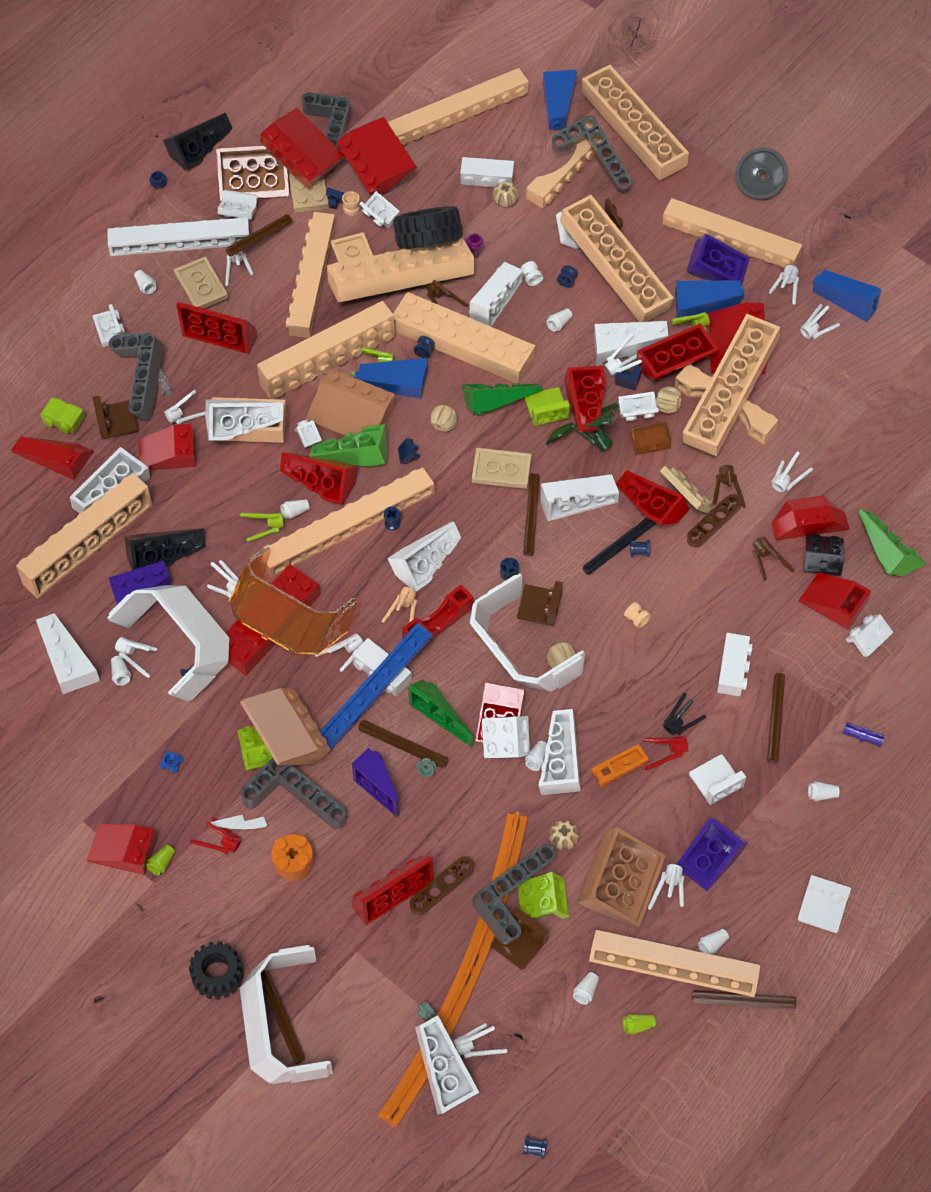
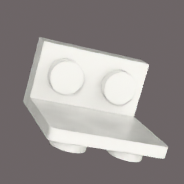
M528 716L482 719L484 758L523 757L530 753Z
M719 755L689 772V776L709 805L743 788L746 776L742 771L734 772L723 755Z
M811 875L798 921L837 933L851 888Z

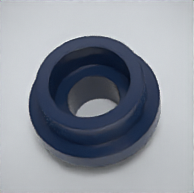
M155 171L151 174L149 181L153 187L159 188L166 184L167 178L163 172Z

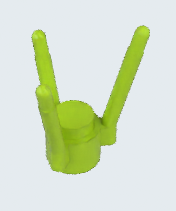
M703 312L697 315L674 318L671 323L676 325L691 322L692 326L701 323L706 330V326H709L710 321L708 315Z
M361 348L363 354L378 357V362L393 361V353Z
M240 513L241 517L267 519L268 527H272L270 530L247 538V542L271 533H278L279 528H283L282 513Z

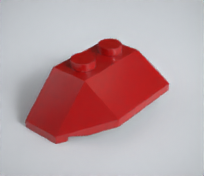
M824 495L787 500L771 524L776 541L804 537L807 534H825L850 529L845 512Z

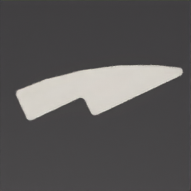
M243 815L210 822L217 827L229 829H257L267 826L264 817L244 821Z

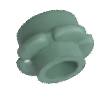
M423 758L422 761L417 763L419 774L423 777L433 775L436 769L435 762L429 758Z
M424 1002L422 1005L418 1004L419 1010L417 1013L424 1021L436 1015L427 1002Z

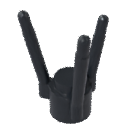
M686 693L682 694L669 716L663 721L664 729L671 735L676 733L681 735L685 730L706 718V715H703L682 727L684 722L680 717L693 703V700L690 699L677 715L675 713L684 701Z

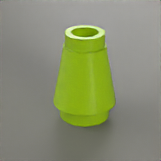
M165 845L148 859V870L155 875L164 873L175 853L174 849L169 845Z
M628 1014L627 1017H623V1028L626 1034L634 1035L656 1026L653 1014Z

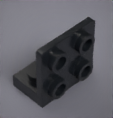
M807 534L805 538L806 553L803 572H820L841 576L845 557L844 539L838 536L826 537L819 534Z

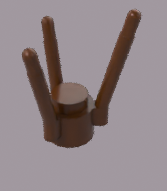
M433 280L432 283L426 286V289L429 291L427 296L435 304L438 303L434 297H441L446 293L465 307L469 306L436 280Z
M731 465L721 466L719 474L716 475L713 504L716 505L720 482L728 484V487H732V482H734L737 494L742 499L741 505L745 508L746 505L737 481V475L734 474V467Z
M760 537L754 541L753 547L755 550L752 553L756 557L763 580H767L760 555L765 557L771 553L791 572H795L794 568L773 548L766 537Z

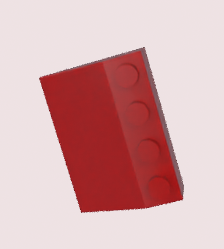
M297 107L274 121L260 135V142L307 189H310L345 157Z
M385 117L351 130L337 141L338 146L371 195L377 191L382 196L417 168Z
M177 302L176 306L183 337L250 354L257 335L256 328L248 321Z
M746 302L708 313L710 321L709 336L719 349L717 353L710 355L711 374H715L746 314L765 321L764 303ZM767 363L765 364L761 374L766 373Z
M419 856L416 859L412 858L399 870H392L386 878L373 882L370 888L364 892L359 891L353 896V899H351L352 908L365 926L414 896L434 879L432 857Z

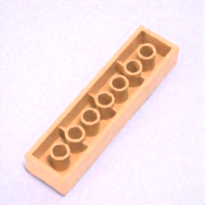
M611 65L582 79V94L659 181L687 167L689 152Z
M592 195L562 210L561 224L639 322H648L670 310L674 297Z
M463 237L443 244L402 249L327 265L328 283L339 303L432 283L433 280L439 282L474 274V256Z
M409 292L405 294L393 313L396 333L418 341L420 336H427L435 342L434 349L514 383L521 382L535 359V345Z
M381 301L257 364L260 386L269 399L279 398L284 393L312 381L323 373H327L329 368L333 369L345 364L354 357H359L363 352L361 350L362 347L374 349L378 345L390 341L395 337L394 315L386 304Z
M746 314L683 431V443L717 457L780 338L779 326Z
M134 473L123 478L121 483L108 490L101 499L94 501L92 506L79 513L72 522L65 524L63 529L50 536L43 545L36 547L29 556L20 560L16 567L22 584L36 598H39L152 507L148 486Z

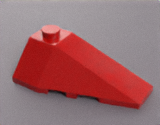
M568 367L564 382L579 432L597 431L596 426L590 428L586 426L594 419H597L601 413L606 386L604 367Z
M21 436L11 449V452L72 480H75L94 453L93 450L78 443Z
M282 452L281 472L296 482L299 481L308 490L320 495V498L340 505L344 504L355 484L356 465Z
M628 470L615 483L648 519L660 525L679 523L689 510L683 495Z

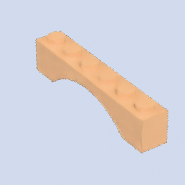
M588 123L585 125L586 128L593 127ZM596 137L593 139V141L596 143H600L602 139ZM587 139L577 143L574 155L562 168L553 173L536 177L526 188V199L542 209L547 204H550L554 196L563 190L565 184L571 182L574 175L582 170L584 164L593 158L594 151Z
M689 364L676 377L674 388L688 397L702 398L712 377ZM746 400L738 416L746 426L748 434L762 444H765L777 430L778 419L774 415L762 410L758 405Z

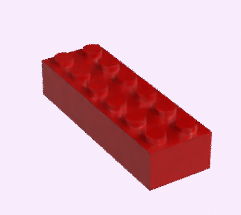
M289 564L226 631L229 637L228 663L247 676L320 597L319 584Z

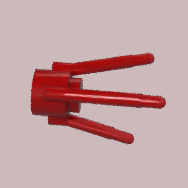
M686 737L643 738V742L669 743L670 751L675 752L673 755L646 766L645 770L657 767L672 759L683 757V752L688 751Z
M214 816L211 817L212 821H217ZM206 822V825L223 836L220 842L223 847L193 839L190 840L192 844L222 851L227 855L229 851L235 853L242 841L238 835L228 828L220 827L221 829H219L210 822Z

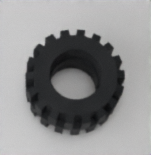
M217 941L216 945L213 942H208L209 946H200L201 950L194 952L195 958L191 957L189 971L192 983L202 996L206 994V997L209 999L215 996V1000H219L220 996L223 995L224 998L229 997L228 993L234 994L236 992L235 987L239 988L241 986V980H243L244 976L241 958L237 954L236 949H231V946L227 943L223 946L220 941ZM214 963H224L228 966L227 972L219 978H209L205 975V971Z

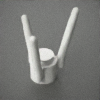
M243 250L232 257L226 256L225 286L229 285L231 261L239 266L243 260L250 275H253L251 266L246 258V253H243Z
M787 265L770 289L769 294L773 293L781 280H783L781 288H784L786 283L791 284L793 282L792 304L794 305L796 303L797 284L799 281L797 267Z
M820 304L806 323L801 326L800 331L805 338L810 339L813 337V339H816L820 335L840 326L837 323L818 332L819 325L817 321L829 309V306H826L818 314L822 308V304Z
M631 333L615 352L606 358L608 362L604 365L611 376L642 363V360L630 363L637 358V354L622 363L618 358L614 359L634 336V333Z
M193 390L176 405L164 411L166 418L171 424L176 422L179 425L182 422L205 415L204 411L181 418L183 413L179 407L196 393V390Z
M798 451L783 473L781 471L785 462L781 461L776 475L771 481L772 487L778 492L782 493L785 490L789 492L795 484L813 471V468H809L790 483L791 478L787 474L800 454Z
M222 560L219 563L227 573L214 562H211V565L229 581L226 585L228 591L209 584L207 588L224 594L230 599L241 597L246 590L245 584L238 579Z
M355 633L344 641L315 653V657L327 652L331 653L342 647H345L349 653L354 652L363 643V640ZM352 655L340 668V672H343L353 661Z
M120 637L115 646V650L120 652L119 656L149 678L150 675L127 655H132L135 648L146 651H157V648Z
M675 864L667 865L666 872H662L661 880L649 903V910L652 909L665 880L669 884L668 897L672 896L674 886L679 883L680 907L684 906V876H682V867Z
M486 1023L453 1040L459 1056L464 1055L465 1059L472 1056L507 1053L508 1050L495 1049L471 1052V1049H474L473 1040L495 1030V1027L492 1026L481 1031L487 1027Z

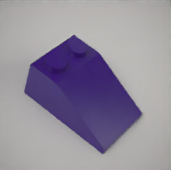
M704 234L694 244L687 271L710 281H741L742 286L750 257L712 236Z
M367 748L352 763L353 780L395 817H398L400 815L399 799L384 764L383 757L377 751L373 752Z
M710 817L676 865L682 867V872L708 891L736 861L748 842L719 820Z

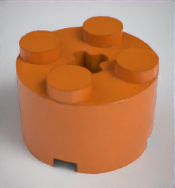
M290 834L275 841L271 853L275 872L291 882L304 879L314 866L312 847L306 837Z

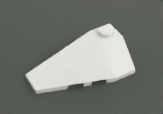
M227 399L206 400L205 418L208 440H229L235 436L247 434L255 429L264 428L283 421V402Z
M454 521L402 548L388 558L394 574L415 592L432 580V575L437 569H440L444 558L450 555L460 541L461 536Z

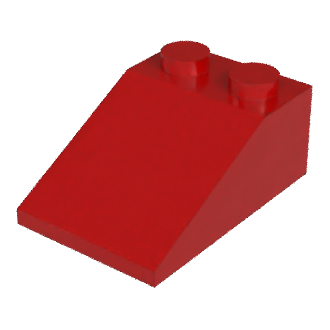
M192 424L173 425L139 438L140 462L149 467V471L196 467L195 438Z
M99 824L86 861L145 875L148 859L151 858L157 841L155 830L130 824Z

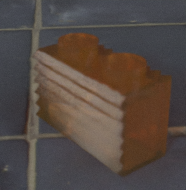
M654 422L651 425H636L630 428L629 437L635 455L669 450L671 448L672 440L667 422Z

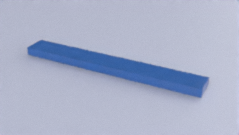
M419 623L410 630L321 729L320 733L327 740L331 750L433 637Z

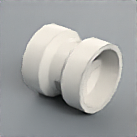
M529 261L520 268L523 270V277H526L525 281L529 286H535L543 280V275L538 270V266L534 261Z

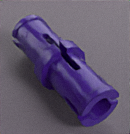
M849 722L846 723L843 734L860 739V742L866 741L879 747L882 746L885 735L868 730V727L862 728Z

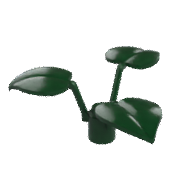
M618 401L603 407L600 416L587 424V428L596 426L598 429L592 434L593 438L585 432H580L592 444L596 443L600 451L606 450L613 444L605 430L604 424L612 423L614 409L618 407ZM570 422L557 428L547 439L546 445L548 446L550 441L564 435L570 429L579 431L577 425Z

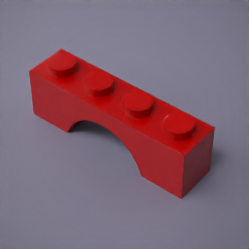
M462 584L446 595L443 603L432 614L422 619L416 617L402 628V639L419 623L433 635L430 639L432 640L472 610L474 597Z

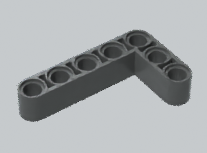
M312 92L303 94V112L306 115L330 118L325 136L341 151L337 141L346 134L351 116L349 99ZM337 164L329 172L334 171Z
M585 116L552 136V149L558 153L587 139L617 191L620 193H628L630 191L632 179L595 117ZM592 123L594 126L592 128H586L585 124ZM576 131L579 135L572 137L570 133ZM599 137L602 139V141L600 143H596L593 141V139ZM562 140L564 143L562 145H556L555 141ZM609 152L611 156L604 157L602 153ZM617 166L620 170L613 172L611 167ZM627 181L628 185L624 187L619 182Z
M149 332L114 335L109 340V347L118 356H137L129 411L139 420L146 421L151 417L163 343L154 334Z
M274 758L241 789L243 804L250 809L256 808L278 785H281L332 828L341 829L347 821L343 806L294 766L277 765ZM276 767H282L279 771L274 770ZM290 779H297L294 783L288 782ZM264 780L269 781L265 785L260 784ZM305 791H312L309 795L303 794ZM250 794L255 795V797L251 799L246 798ZM322 802L327 804L324 807L318 806ZM334 815L342 816L339 819L332 818Z
M544 844L482 888L472 899V904L499 942L504 945L514 942L521 935V928L500 899L555 859L556 850L550 844ZM541 852L546 854L547 859L542 856ZM526 863L532 866V870L527 867ZM511 874L517 877V881L512 878ZM496 885L502 888V892L497 889ZM481 896L487 899V903L482 901ZM493 912L499 915L500 920L494 917ZM506 929L512 933V937L506 933Z

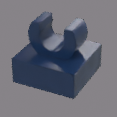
M327 188L326 196L329 199L328 205H330V208L337 210L339 203L343 204L342 196L345 194L344 192Z
M406 438L398 447L401 464H408L410 460L416 461L420 457V454L415 453L419 446L414 445L413 439Z

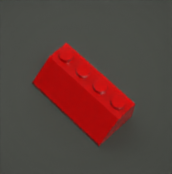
M700 323L637 350L636 361L642 360V363L638 364V366H642L644 376L657 379L717 353L719 349Z

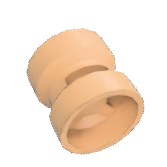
M353 191L346 192L342 196L343 211L349 216L357 215L360 211L359 195Z
M638 602L632 603L624 613V616L628 620H632L638 629L642 628L651 618V614L646 610H642V606Z

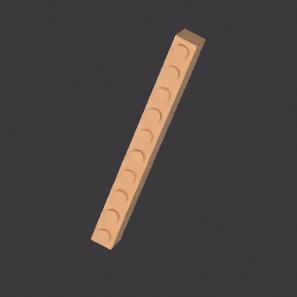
M517 68L391 120L388 123L402 145H405L440 129L449 127L452 124L464 121L469 117L478 115L488 109L495 108L500 104L524 96L528 93L529 81L522 71Z
M423 467L413 470L409 475L398 478L387 486L380 487L370 495H364L360 500L349 503L338 511L331 512L321 520H315L311 525L300 528L287 537H282L272 545L263 547L259 551L260 561L269 575L273 577L281 573L289 564L295 566L384 520V511L388 507H396L401 511L435 493L434 482Z

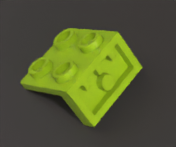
M559 387L538 391L524 397L533 426L569 418L570 406L568 400H563Z
M247 726L237 730L246 770L265 766L273 757L254 726Z
M550 872L528 879L518 886L520 910L533 920L549 914H554L562 919L570 917L565 878Z

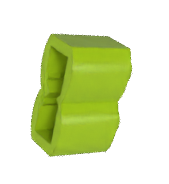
M51 397L40 414L46 426L57 427L66 434H75L85 418L81 408Z

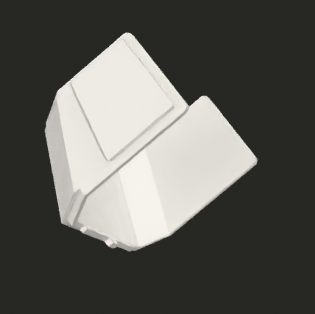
M521 574L512 576L475 600L472 607L470 624L514 680L527 688L552 692L557 688L561 689L582 675L585 657L583 650L539 678L524 676L488 632L491 614L521 597Z
M164 585L138 589L126 595L109 613L107 618L109 621L130 628L158 601L196 646L195 665L168 692L176 698L188 702L192 701L227 665L229 637L186 586Z
M310 945L280 949L278 953L268 955L251 971L240 987L250 1069L269 1084L288 1081L296 1083L326 1078L333 1074L331 1061L287 1068L271 1055L260 973L264 970L316 962L314 947H310Z

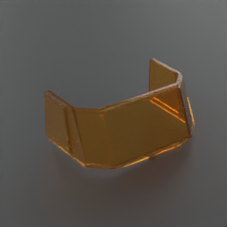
M269 547L263 548L248 559L231 594L229 603L234 617L262 634V638L270 639L287 650L302 654H320L349 631L357 605V598L353 597L335 612L314 610L263 580L271 550Z

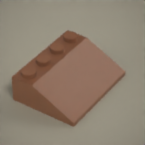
M265 146L216 149L220 201H222L224 190L255 194L257 199L289 197L288 169Z
M329 368L320 383L305 420L308 422L313 420L316 426L343 437L350 432L353 435L362 432L364 427L385 424L396 406L395 394Z
M279 688L243 699L240 702L277 765H317L330 752L331 749L327 744V740L320 733L317 724L312 720L308 709L303 705L298 693L293 688Z
M618 827L606 830L577 903L595 913L639 928L666 855Z

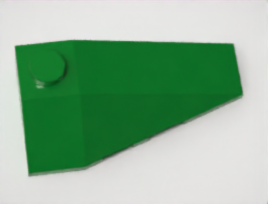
M485 383L462 384L467 409L472 411L473 414H484V411L494 410L542 390V386L536 383H514L512 387L502 383H496L495 387L485 385Z
M423 679L410 684L408 687L409 705L472 748L474 736L438 690L437 686Z

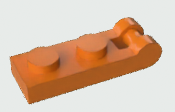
M637 744L596 765L591 769V773L594 777H597L598 784L603 788L609 785L610 782L647 764L649 759L641 746ZM608 770L609 774L605 776L603 771Z

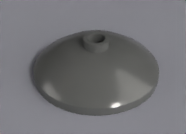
M766 147L756 148L746 153L739 161L736 169V181L739 188L744 194L754 199H768L775 196L784 187L788 177L787 164L782 155ZM762 174H767L765 179H761Z

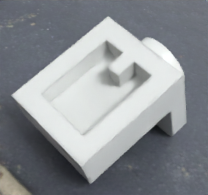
M304 420L297 423L298 427L294 431L298 433L304 448L322 441L313 420L310 422Z

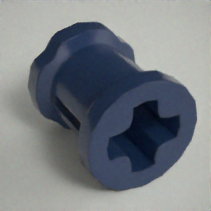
M388 507L384 511V526L386 529L395 531L400 527V511L396 507Z
M630 540V557H634V555L650 557V540H646V542Z
M526 1135L523 1155L532 1154L544 1159L547 1139L541 1141L531 1139L530 1136Z

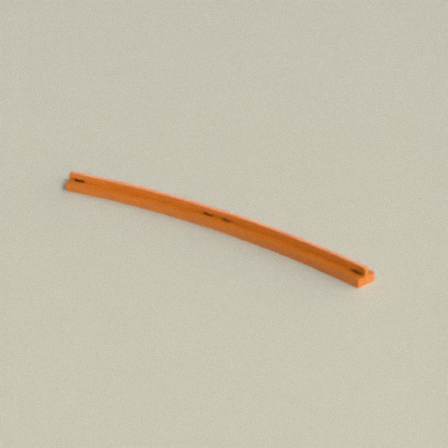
M520 812L507 814L502 842L491 882L518 863L528 816H522ZM496 885L497 889L502 892V888ZM507 894L505 897H503L502 899H500L505 906H506V903H507L509 894ZM493 912L494 917L500 920L499 915ZM479 916L457 975L437 1015L450 1038L469 1002L490 952L491 943L495 938V935L481 916ZM421 1049L418 1050L398 1086L378 1114L379 1118L396 1129L428 1080ZM397 1108H398L399 1110L397 1111V1113L395 1114V1116H394L393 1118H391V1117L393 1116V1114L395 1113V1111L397 1110Z

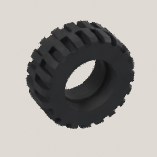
M456 206L412 211L398 215L393 219L396 243L401 249L443 244L457 240L463 234L460 214Z

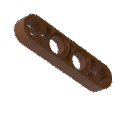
M730 494L688 532L687 543L694 548L702 546L741 509V497L737 494ZM730 502H731V503L737 502L736 505H735V504H732V505L730 506V508L728 509V507H729V505H730ZM724 512L726 516L724 518H718L716 516V513ZM705 523H710L713 525V528L711 530H707L703 527V525ZM699 535V540L692 539V537H697Z
M467 856L459 858L410 899L411 912L418 916L425 914L471 876L474 872L473 860ZM461 864H469V869L464 868L461 870ZM447 875H453L456 880L452 884H447L444 878ZM431 888H438L440 890V894L436 897L429 895L428 892ZM422 901H424L422 903L423 908H420L419 906L415 908V902L421 903Z

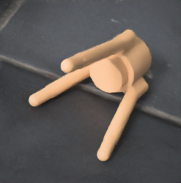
M404 587L381 622L385 623L395 608L399 611L402 606L409 607L410 605L409 622L414 620L415 607L418 602L415 599L416 592L409 587Z

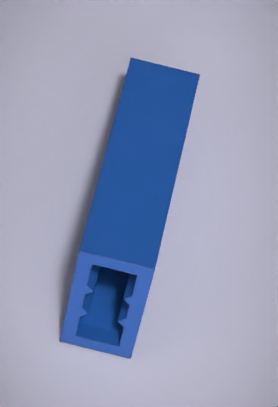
M576 69L543 72V90L549 130L566 128L576 86Z
M825 269L814 278V293L865 322H868L877 311L882 289Z
M676 281V317L697 315L703 312L708 314L740 304L741 299H744V288H741V281Z
M428 359L360 364L359 370L355 371L354 378L395 395L421 399L428 372Z

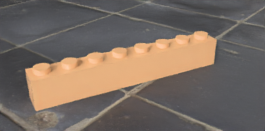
M671 198L663 214V225L699 238L704 234H708L741 253L778 265L784 269L787 265L795 266L801 254L802 244Z
M314 212L313 218L309 219L308 228L310 231L306 233L305 243L307 244L306 247L303 246L302 250L303 261L300 260L299 262L300 275L297 274L296 276L297 288L293 289L292 294L294 301L289 306L290 318L287 317L286 328L289 329V336L311 337L331 248L330 241L333 239L335 230V214Z
M600 930L595 931L589 962L751 997L755 996L760 965Z

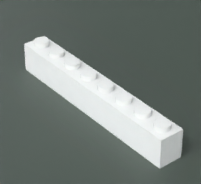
M248 217L109 228L108 248L110 256L228 247L250 235Z

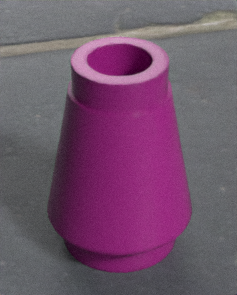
M473 233L466 239V244L474 258H478L482 249L483 239L479 234Z

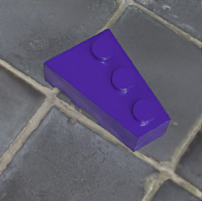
M164 561L109 577L117 605L126 595L131 594L135 590L171 585Z

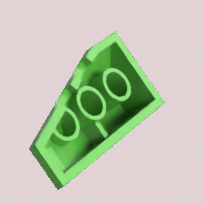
M385 424L367 426L362 428V432L353 435L351 432L345 434L346 436L342 439L336 440L332 438L314 444L309 455L310 457L359 466L383 465L386 463L388 456Z
M860 509L859 514L878 559L884 566L885 572L891 576L898 575L902 577L926 564L924 559L911 546L906 547L900 543L902 538L891 531H887L889 527L870 511Z

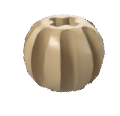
M499 182L493 189V199L499 206H512L518 198V189H516L512 182Z
M674 387L662 388L656 398L657 408L665 414L677 412L681 405V393Z
M439 405L431 412V425L439 431L448 432L456 425L457 414L451 407Z
M558 643L548 650L547 660L549 665L554 668L576 653L568 643Z
M560 820L550 829L549 839L552 845H557L556 848L562 850V848L572 849L573 844H577L579 840V835H577L579 831L576 825L571 826V821L566 820L563 823Z

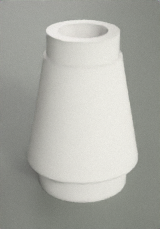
M138 270L134 274L142 293L149 295L156 290L155 280L143 270Z
M565 309L550 315L546 321L548 328L553 332L560 331L572 318V312L569 309Z
M307 499L284 502V504L280 505L283 518L291 520L309 510L310 506Z
M121 656L113 657L111 659L112 680L117 685H125L130 681L131 673Z
M538 741L526 756L525 764L529 769L539 771L542 768L546 742Z
M815 781L808 786L809 799L820 801L838 798L839 787Z
M724 929L718 930L702 937L700 942H698V947L702 953L714 955L729 939V935Z
M589 972L573 990V998L584 1005L591 1002L599 977L595 973Z

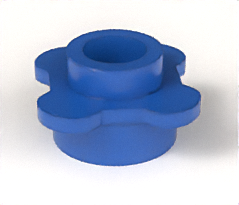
M171 751L166 752L163 761L160 762V767L176 773L179 764L183 762V757Z

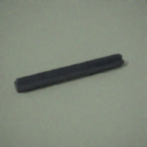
M646 517L584 564L582 570L587 575H590L630 544V540L635 541L656 525V522Z

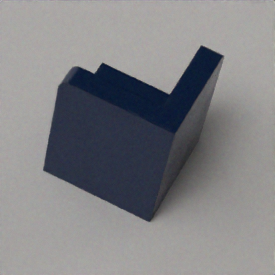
M636 365L632 372L627 370L621 373L617 372L615 375V385L636 391L641 378L642 366Z

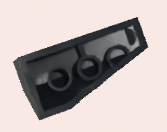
M225 112L164 139L163 142L169 156L184 170H187L201 163L203 158L213 150V147L229 133L232 126Z
M203 528L124 536L126 554L131 570L164 561L166 566H170L175 561L206 547Z

